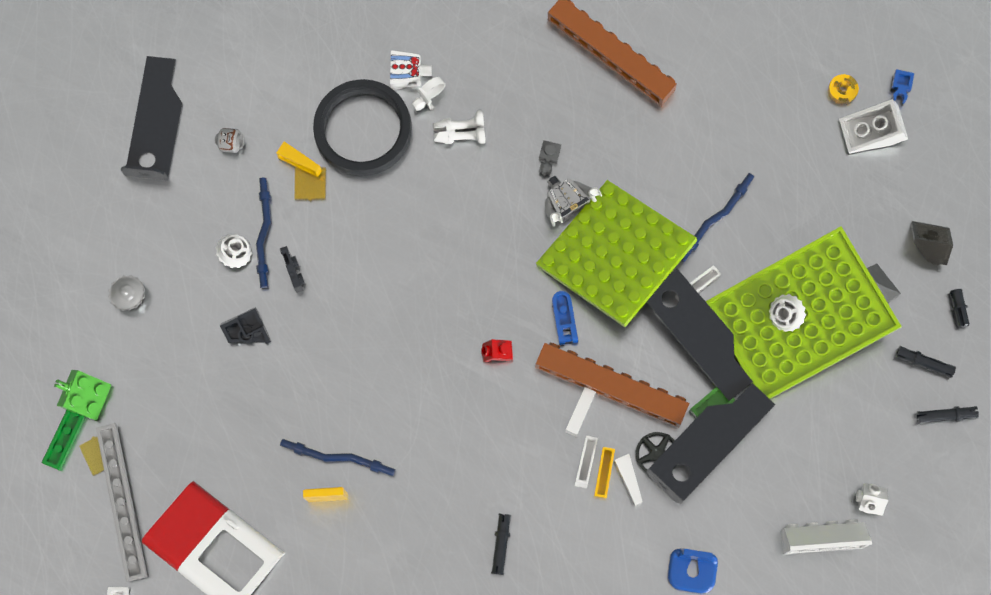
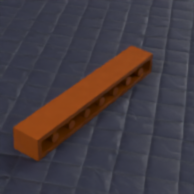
M558 0L548 11V21L661 107L675 92L677 83H675L671 76L663 74L658 66L650 64L642 54L634 52L629 44L621 42L613 32L605 30L600 22L592 20L584 10L580 11L576 8L571 0Z
M544 343L536 361L535 368L580 387L591 389L599 395L678 428L690 404L682 396L675 395L674 397L669 395L665 389L650 387V384L646 381H635L629 374L623 372L621 374L616 373L612 367L607 365L602 367L597 365L596 361L587 357L585 359L580 358L576 352L561 350L560 346L555 343Z

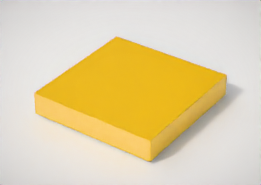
M343 487L304 489L303 498L308 502L348 500V493Z

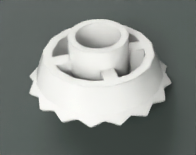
M228 234L217 242L218 245L215 247L217 250L216 255L225 266L240 268L250 261L252 247L243 236Z
M790 294L775 298L769 310L773 325L778 330L793 332L795 329H798L804 323V317L806 316L802 301Z

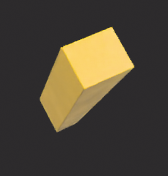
M285 141L276 152L278 159L316 177L322 172L317 163Z
M602 447L594 496L607 498L615 449Z

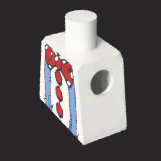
M391 51L390 85L393 90L421 86V76H432V65H422L421 55Z

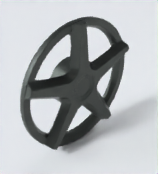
M652 432L642 437L636 447V460L641 469L646 473L648 469L643 466V463L655 462L665 452L668 441L670 440L672 443L675 441L669 434ZM652 436L664 437L657 446L648 439ZM644 443L650 452L639 458V449L641 444Z

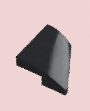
M256 307L220 324V328L228 343L265 342V344L271 342Z

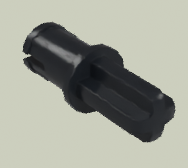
M954 289L950 291L953 302L952 311H955L958 327L964 328L970 324L966 310L968 305H965L963 290Z

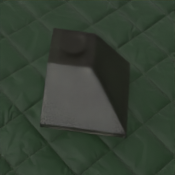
M912 221L911 228L914 243L926 260L934 265H947L953 248L950 228Z

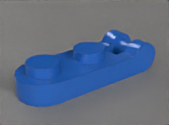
M565 291L556 292L552 298L558 343L559 345H565L566 342L578 343L571 297ZM570 329L571 334L564 335L563 330Z

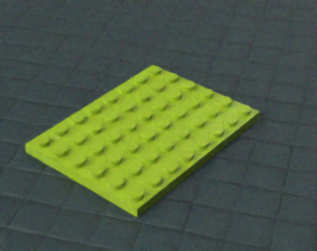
M842 226L706 301L734 334V355L742 369L752 379V383L769 399L902 327ZM790 294L791 296H796L805 307L804 312L806 316L804 317V323L793 332L778 330L770 319L769 310L771 303L781 295Z

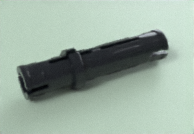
M899 346L895 357L906 360L913 366H922L949 378H952L956 371V366L925 356L918 350L915 352Z
M954 406L952 409L917 411L916 419H919L917 420L918 424L951 420L960 422L962 419H978L979 411H976L978 410L977 406L963 408Z
M499 513L498 527L494 534L496 542L491 574L504 575L508 537H510L509 525L511 515Z

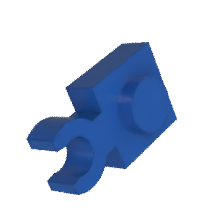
M895 70L891 89L896 90L892 96L894 101L897 96H901L903 99L902 104L906 102L908 98L906 92L910 93L912 89L914 73Z

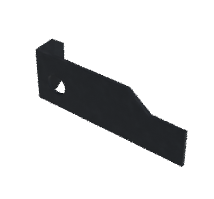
M147 56L127 164L121 167V171L125 176L165 181L169 179L183 103L172 87L176 59ZM151 153L155 156V163L151 167H142L140 165L139 159L143 154Z
M678 269L674 270L646 303L726 399L730 401L753 382L734 359V334ZM674 291L678 295L679 301L675 307H666L662 303L664 292Z
M752 383L733 403L707 406L647 470V474L673 501L682 504L776 404ZM683 464L689 468L690 476L686 481H678L674 478L672 471L676 465Z

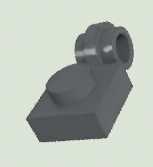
M543 140L539 160L545 161V163L541 162L539 173H542V176L551 174L552 164L549 163L557 164L562 144Z

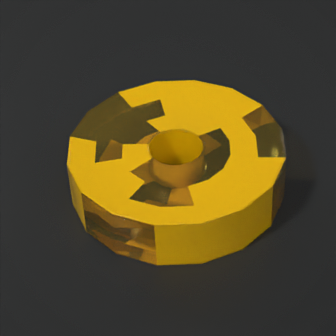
M846 74L835 76L828 87L830 98L838 104L852 102L859 91L857 81L852 76Z

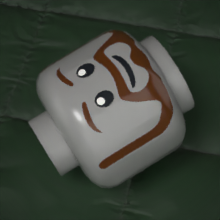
M222 128L215 136V144L218 145L219 150L222 152L237 153L244 146V136L238 129Z

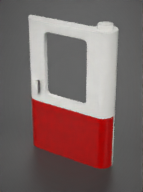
M192 481L181 492L141 541L206 595H251L285 554V552L195 481ZM222 530L227 531L264 561L262 567L240 592L234 590L198 560L199 556Z

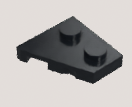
M287 246L279 248L296 293L304 291L302 284H305L302 273L298 274L296 267H299L296 256L292 257Z

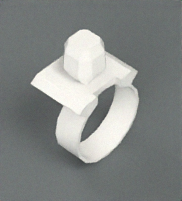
M440 77L432 78L418 89L420 98L417 97L412 102L416 111L425 108L424 105H427L430 110L434 109L430 99L436 97L445 88V83Z

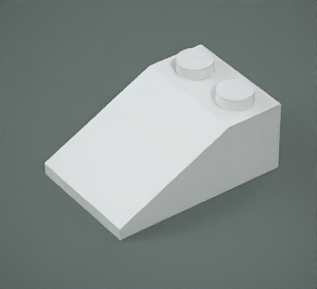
M893 99L839 119L849 153L891 146L908 140L899 106Z

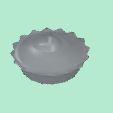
M123 275L111 283L108 297L116 309L130 311L142 303L145 297V288L143 287V282L139 281L138 277L134 278L132 275Z

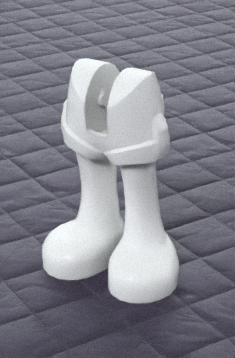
M477 110L474 118L469 120L451 121V118H446L433 123V131L437 132L434 134V142L452 144L454 140L470 139L476 140L480 144L486 143L482 110ZM476 128L475 131L455 132V130Z

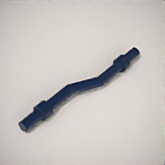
M748 173L742 183L738 184L734 189L735 193L725 207L703 222L694 235L697 237V242L683 257L682 262H685L691 252L697 249L699 241L708 228L728 215L740 197L745 195L748 190L747 187L754 179V175Z
M262 177L259 178V201L262 203L263 223L256 241L258 260L256 270L257 274H259L260 288H267L268 265L265 263L264 241L271 223L269 207L271 198L267 187V178Z
M282 439L280 446L293 450L295 454H304L323 462L351 461L370 468V471L382 472L390 476H394L396 471L394 468L383 465L380 461L375 459L371 461L352 453L324 454L305 447V444L299 442L294 443Z

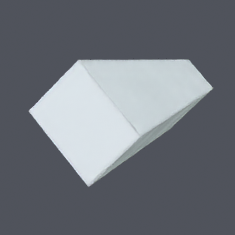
M713 265L690 282V284L700 293L718 279L721 273Z
M584 388L568 423L566 433L577 437L596 394L595 391Z
M586 435L575 482L577 487L587 489L598 438Z
M627 454L614 460V463L634 506L642 504L643 501L630 455Z

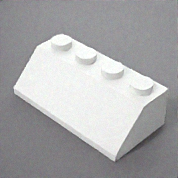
M858 519L846 520V524H838V521H827L826 525L819 526L818 522L806 523V527H798V524H787L786 528L781 530L784 554L860 549L872 545L865 522L858 523Z

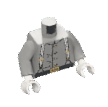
M553 176L547 181L552 189L547 192L545 214L551 220L554 227L556 221L559 224L563 223L580 212L586 204H589L590 198L593 202H596L595 196L599 195L602 197V194L597 187L591 188L571 179L561 183L557 176Z

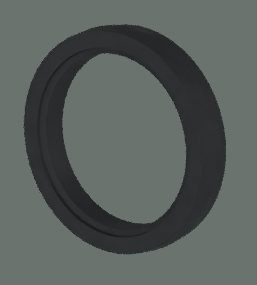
M367 79L348 81L332 89L318 105L313 122L314 139L322 156L337 170L355 176L378 174L396 164L407 150L412 130L409 110L400 95L381 82ZM359 94L375 95L386 100L395 109L400 119L399 135L392 148L381 157L365 162L348 160L338 155L328 144L325 135L327 118L333 108L342 100Z

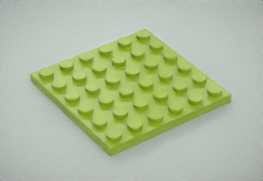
M606 180L599 189L602 197L599 195L595 196L596 202L590 199V203L583 207L536 262V265L623 327H626L697 242V237L609 180Z

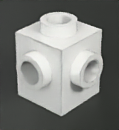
M863 483L862 489L858 490L856 494L859 510L883 516L888 502L887 488Z

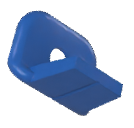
M685 548L675 549L670 555L669 583L677 590L700 594L708 593L714 588L716 583L718 559L710 552ZM691 559L697 560L699 570L698 575L693 578L687 574Z

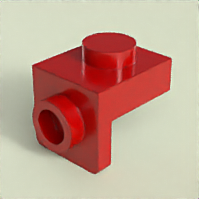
M491 339L483 343L481 348L483 362L513 360L512 341Z

